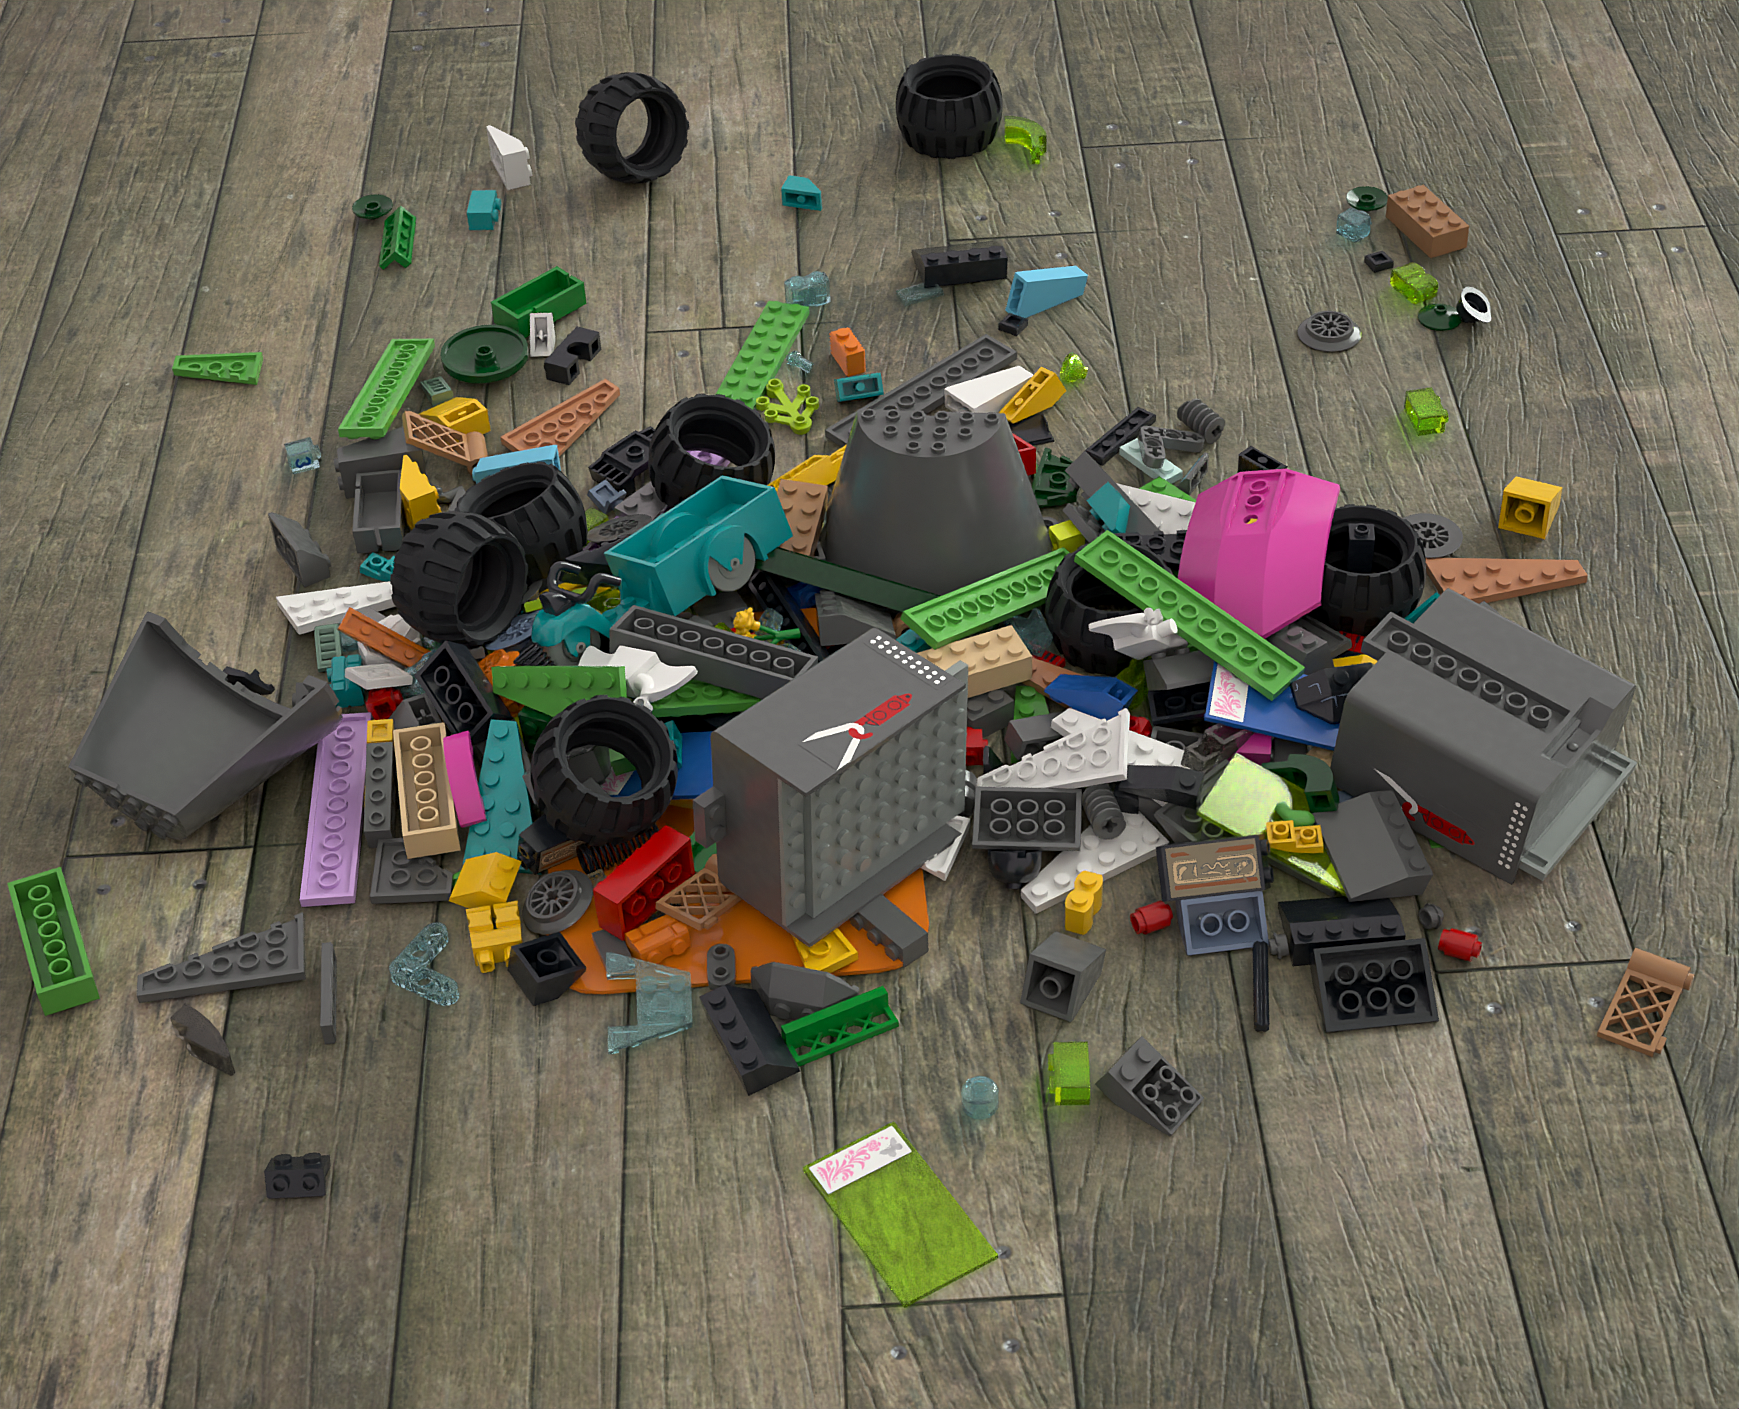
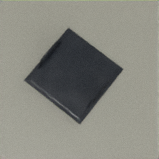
M1034 414L1014 424L1008 422L1011 432L1032 446L1055 442L1044 414Z

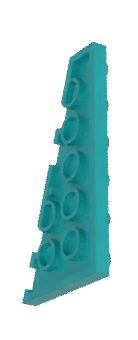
M492 719L490 721L478 783L487 821L470 825L463 865L466 859L495 852L517 859L519 834L534 823L529 791L522 777L526 771L522 757L519 727L516 721ZM520 865L518 873L533 874L529 869L525 870Z

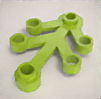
M769 380L766 385L767 396L777 398L781 405L769 403V398L758 397L756 399V408L760 411H765V421L789 425L793 433L797 435L807 434L812 426L810 417L819 408V399L814 396L810 397V386L806 384L799 385L797 387V396L791 402L784 393V385L781 380ZM806 399V408L800 415L798 410ZM778 413L786 414L790 417L780 416Z

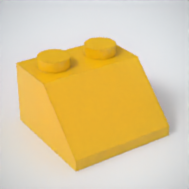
M498 852L466 859L449 901L469 909L490 905L492 917L495 918L493 905L507 902L522 861Z

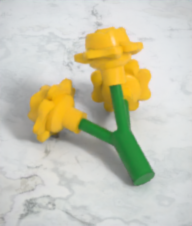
M751 607L737 612L733 621L736 634L761 641L772 640L771 644L776 645L780 641L800 638L799 628L776 631L760 625V622L754 620ZM750 629L756 632L760 630L770 635L757 636L749 631Z

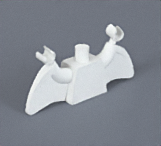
M1146 608L1144 613L1120 616L1088 624L1089 631L1111 636L1116 651L1137 660L1160 652H1166L1167 656L1175 655L1174 650L1188 646V642L1176 634L1177 625L1173 619L1163 621L1160 609L1153 611L1152 608Z
M589 646L584 651L578 665L625 666L627 697L636 698L633 703L641 707L644 705L651 711L653 710L651 702L660 700L676 691L698 672L695 666H668L659 660L656 652L619 646L614 654L604 653L594 646Z

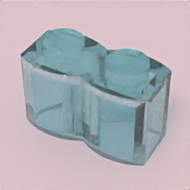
M814 271L805 277L793 276L784 281L785 302L788 304L810 307L830 302V285L825 272Z

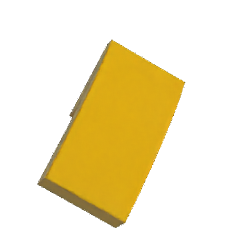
M1293 820L1266 822L1267 839L1271 848L1295 853H1323L1320 825L1294 827Z

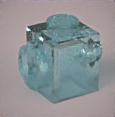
M1351 207L1338 215L1336 233L1356 243L1369 235L1370 225H1372L1371 217L1366 212L1358 211Z

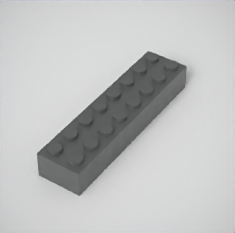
M633 605L610 628V654H614L619 646L656 652L659 660L668 666H695L698 672L692 678L693 680H699L716 687L727 688L760 699H764L818 664V656Z

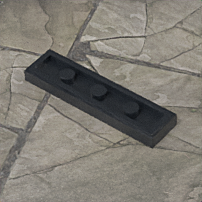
M1137 407L1085 451L1099 465L1103 466L1120 452L1121 446L1139 436L1141 427L1151 426L1155 423L1156 415Z

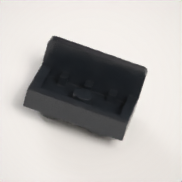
M313 1152L300 1157H292L290 1154H279L271 1158L264 1170L267 1198L325 1196L327 1192L325 1177L331 1167L330 1155L321 1156L320 1153Z

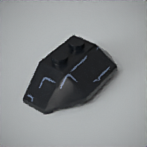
M1368 662L1325 668L1291 682L1289 686L1296 708L1301 711L1305 710L1314 717L1329 724L1340 723L1348 693L1374 664Z

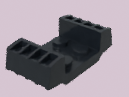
M650 426L640 432L635 430L604 450L600 458L588 467L592 479L598 483L607 480L617 492L624 489L626 492L625 498L635 493L634 478L648 469L649 447L655 429Z

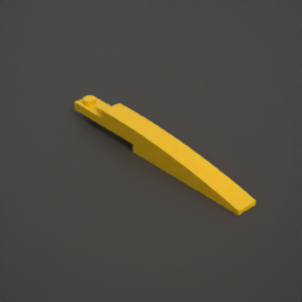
M846 445L831 455H813L767 486L775 487L777 492L781 479L819 485L832 483L837 478Z

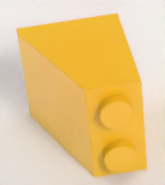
M1516 476L1503 491L1498 528L1545 539L1560 506L1563 487Z

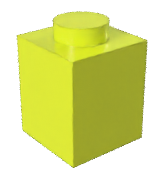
M1071 520L1049 527L1053 551L1064 547L1070 553H1073L1079 546L1085 544L1086 538Z

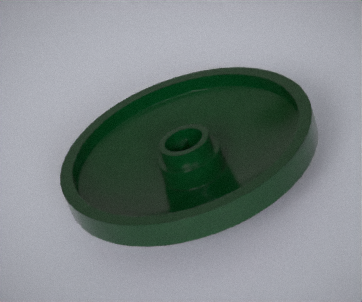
M479 325L464 329L451 336L442 346L440 355L442 366L451 377L468 383H489L505 379L518 372L527 362L529 352L525 337L517 330L502 325Z

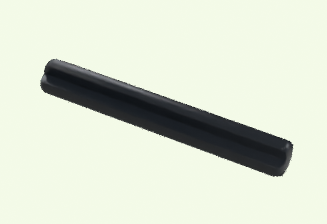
M1265 941L1253 943L1254 1029L1257 1032H1267L1270 1025L1268 944Z

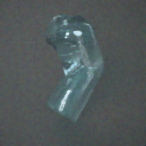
M792 351L787 355L789 365L799 367L807 373L814 366V363L802 357L798 351Z

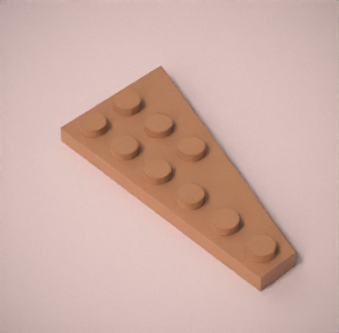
M604 379L501 436V443L512 452L557 445L560 457L620 396L619 387Z
M1426 558V573L1440 595L1449 588L1478 604L1483 601L1489 603L1586 583L1588 574L1578 560Z

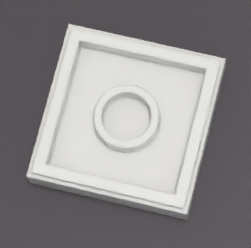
M391 663L345 668V677L366 690L412 685L413 676Z

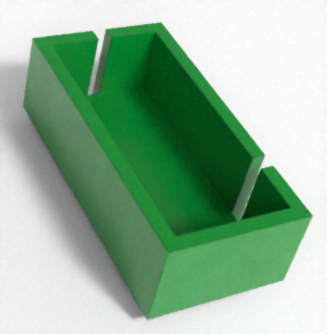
M556 266L491 301L494 323L515 329L527 338L530 335V313H552L554 322L587 304L584 282L573 275L569 276L568 272Z

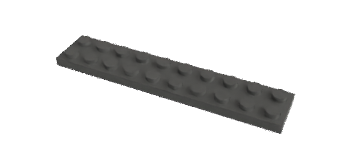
M985 334L861 409L921 410L927 414L945 403V388L993 374L1017 359V352ZM857 411L825 430L826 438L841 447L847 445Z

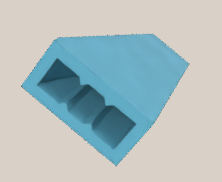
M1077 266L1015 272L1005 311L1027 318L1081 296L1084 293L1088 275Z
M550 445L480 458L477 467L473 468V481H476L477 484L483 478L491 476L504 468L514 467L527 462L553 464L561 471L558 446Z

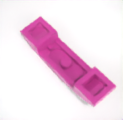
M469 731L444 737L443 747L446 769L461 828L487 821L483 798L479 792L472 756L474 752Z

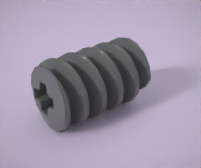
M1196 398L1186 401L1178 408L1177 418L1195 433L1203 435L1208 444H1213L1220 438L1225 427V420L1211 408H1208L1200 399Z
M1106 783L1088 786L1082 794L1081 803L1095 835L1105 840L1118 837L1126 828V821L1111 787Z

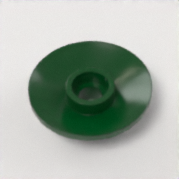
M1371 186L1353 188L1346 196V201L1351 207L1362 211L1379 210L1387 205L1388 199L1387 194L1383 190Z
M379 194L361 197L352 205L353 213L364 219H377L388 214L393 208L392 200L385 195Z
M1429 304L1418 312V321L1424 327L1431 330H1452L1458 327L1462 321L1456 308L1447 304Z

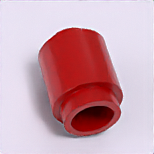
M1161 900L1137 908L1134 913L1130 914V921L1134 931L1137 934L1143 933L1145 935L1170 926L1171 919H1173L1171 907Z
M1454 928L1450 930L1443 929L1438 950L1443 951L1444 955L1471 962L1473 957H1479L1482 942L1478 941V935Z

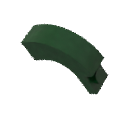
M1289 754L1288 761L1262 763L1260 771L1266 789H1305L1304 793L1311 813L1337 811L1339 793L1332 770L1323 760L1310 755Z

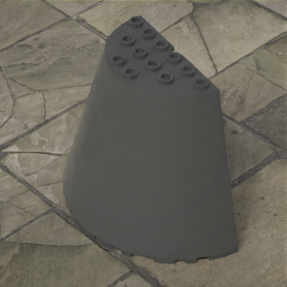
M857 409L819 537L826 561L943 596L1053 552L1050 536L1005 413L938 411L934 416H928L921 410ZM865 601L867 603L888 610L890 612L891 617H893V620L896 617V615L901 612L898 610H894L888 607H884L878 604Z
M148 611L137 629L68 768L75 774L74 780L83 787L88 786L103 798L107 805L113 809H118L133 819L135 825L143 831L147 832L150 829L163 840L166 837L184 840L335 731L343 719L341 715L342 708L340 706L335 707L339 700L328 682L310 675L303 681L309 694L292 709L250 691L238 681L235 685L227 682L228 679L226 677L228 675L211 662L205 665L201 659H198L201 654L185 641L166 618Z

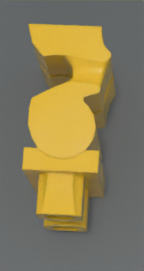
M518 900L493 905L497 929H494L490 905L465 909L475 965L479 966L482 973L492 972L495 969V963L505 961L506 967H508L511 946L523 943Z

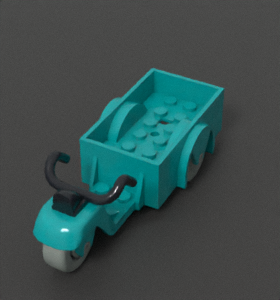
M722 475L604 552L613 575L607 573L594 575L587 589L582 594L559 588L557 585V577L560 571L578 575L580 573V566L565 561L554 563L550 567L547 576L549 591L539 595L543 609L534 618L531 635L532 642H538L541 645L540 647H543V652H547L546 656L551 657L550 661H554V665L578 666L586 648L594 646L600 650V633L610 639V628L633 605L676 616L704 596H714L716 594L715 589L724 592L740 589L747 583L753 573L755 558L763 561L767 560L769 552L793 537L775 487ZM600 583L618 587L621 604L614 609L607 610L601 615L591 606L585 604L593 598Z

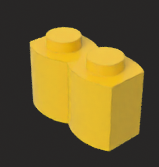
M1084 870L1076 877L1074 890L1068 894L1065 900V930L1084 935L1091 929L1093 916L1098 913L1102 906V875Z

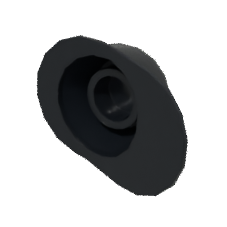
M1473 287L1464 288L1456 305V311L1462 318V321L1464 323H1476L1478 321L1489 323L1491 321V308L1486 296Z

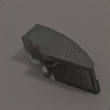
M1218 723L1206 729L1201 740L1185 748L1181 765L1192 770L1204 772L1205 775L1222 761L1231 757L1255 732Z
M185 1003L170 1017L175 1035L185 1041L189 1055L233 1076L235 1069L221 1034L209 1019Z

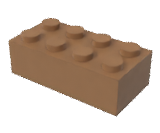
M1424 185L1388 195L1386 217L1430 258L1467 247L1469 225Z
M781 479L777 495L793 537L778 547L814 557L828 506V486Z

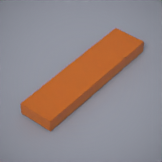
M351 607L348 608L337 629L415 673L434 654Z

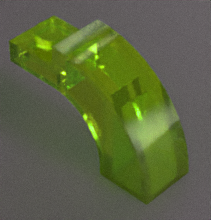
M1004 116L1005 143L1025 146L1030 150L1032 164H1040V156H1044V153H1047V135L1044 128L1027 118Z

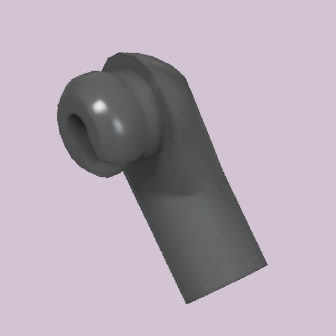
M459 485L450 491L443 492L442 487L436 486L435 488L439 495V499L436 501L451 503L458 490L464 489V487Z

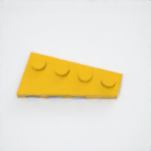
M838 928L810 948L791 935L805 968L832 973L858 960V952Z

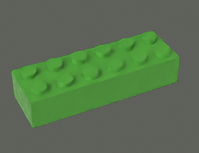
M61 867L7 883L35 989L44 1015L47 1016L100 999Z

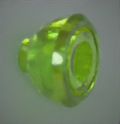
M1069 353L1063 361L1060 370L1062 382H1075L1080 378L1085 379L1088 367L1084 365L1083 360L1076 353Z

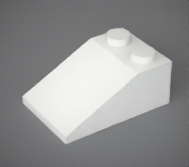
M490 125L486 126L491 161L507 190L531 185L530 176H532V170L527 163V159H530L528 148L524 147L519 139Z

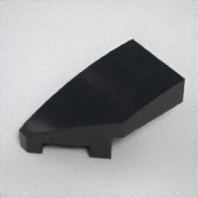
M228 666L223 670L228 675L226 677L228 679L227 682L235 685L238 681L247 689L259 695H269L275 690L272 684H266L260 679V673L256 669L251 674Z

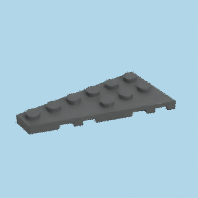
M303 912L294 915V920L281 924L280 921L270 924L271 929L260 933L252 931L213 946V951L199 956L198 953L187 956V961L177 965L168 963L138 975V1002L144 1003L305 980V918Z

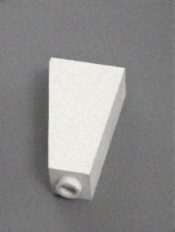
M1016 366L949 386L944 389L945 407L952 412L999 413L1033 374L1021 366Z

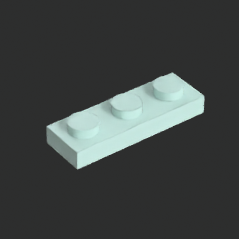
M1137 438L1120 447L1119 454L1153 479L1160 476L1172 484L1183 478V471L1167 459L1164 460L1163 467L1159 469L1144 465Z

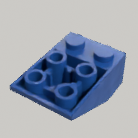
M1060 674L1044 690L1052 700L1064 703L1076 711L1101 720L1105 718L1106 721L1118 716L1119 711L1125 708L1128 710L1138 691L1116 677Z

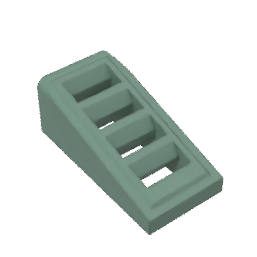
M441 376L420 382L432 407L454 398L450 386Z
M336 623L316 626L314 628L318 672H325L327 668H331V660L323 661L324 659L342 656L341 634L337 630L339 625Z

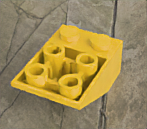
M455 397L419 413L425 419L464 434L470 432L485 434L491 431L488 411L476 399Z
M407 454L404 455L400 493L406 524L412 530L418 521L429 518V515L440 513L441 509L436 501L439 499V495L435 486H431L427 476L421 474L415 461L412 462Z

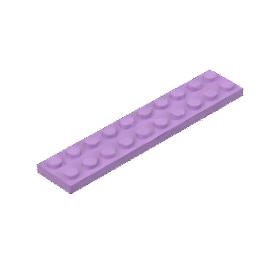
M371 712L341 714L343 719L337 729L318 742L300 892L301 907L355 903L364 817L367 721L373 720Z

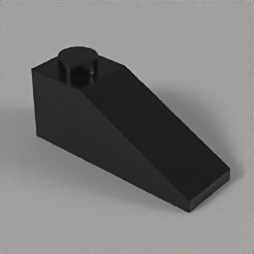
M1127 765V780L1120 782L1118 790L1196 810L1203 789L1204 772L1180 766Z

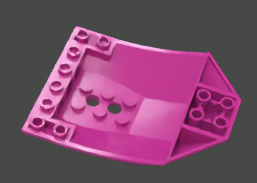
M1290 469L1239 472L1198 494L1184 540L1178 579L1266 639L1322 605L1321 593L1326 550L1340 485ZM1250 519H1258L1254 523L1246 524Z

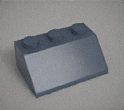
M1262 890L1175 900L1178 927L1186 955L1251 948L1256 941H1265L1269 945Z

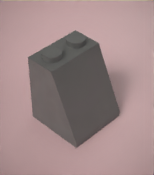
M1055 931L1030 953L1020 1004L1072 1022L1102 973L1106 949Z

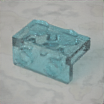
M1034 608L1028 618L1014 616L1003 621L1005 627L1013 626L1031 655L1042 657L1045 650L1050 646L1052 635L1039 609Z

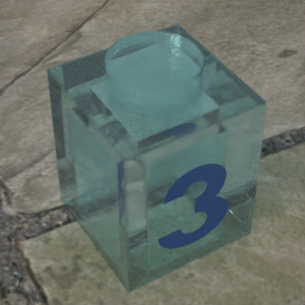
M311 437L284 444L287 460L293 474L319 468L318 458H321L318 444H313Z

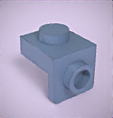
M604 480L590 489L587 496L606 515L612 510L615 512L614 507L624 501L626 492L624 489L617 492L607 480Z

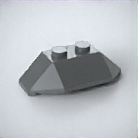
M777 962L763 964L759 967L755 966L750 971L752 989L758 992L770 1016L781 1019L797 1020L860 995L859 987L849 985L843 979L824 971Z

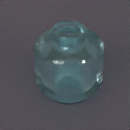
M976 1076L968 1079L963 1084L961 1090L963 1111L974 1119L982 1120L993 1116L999 1107V1089L997 1084L985 1076Z

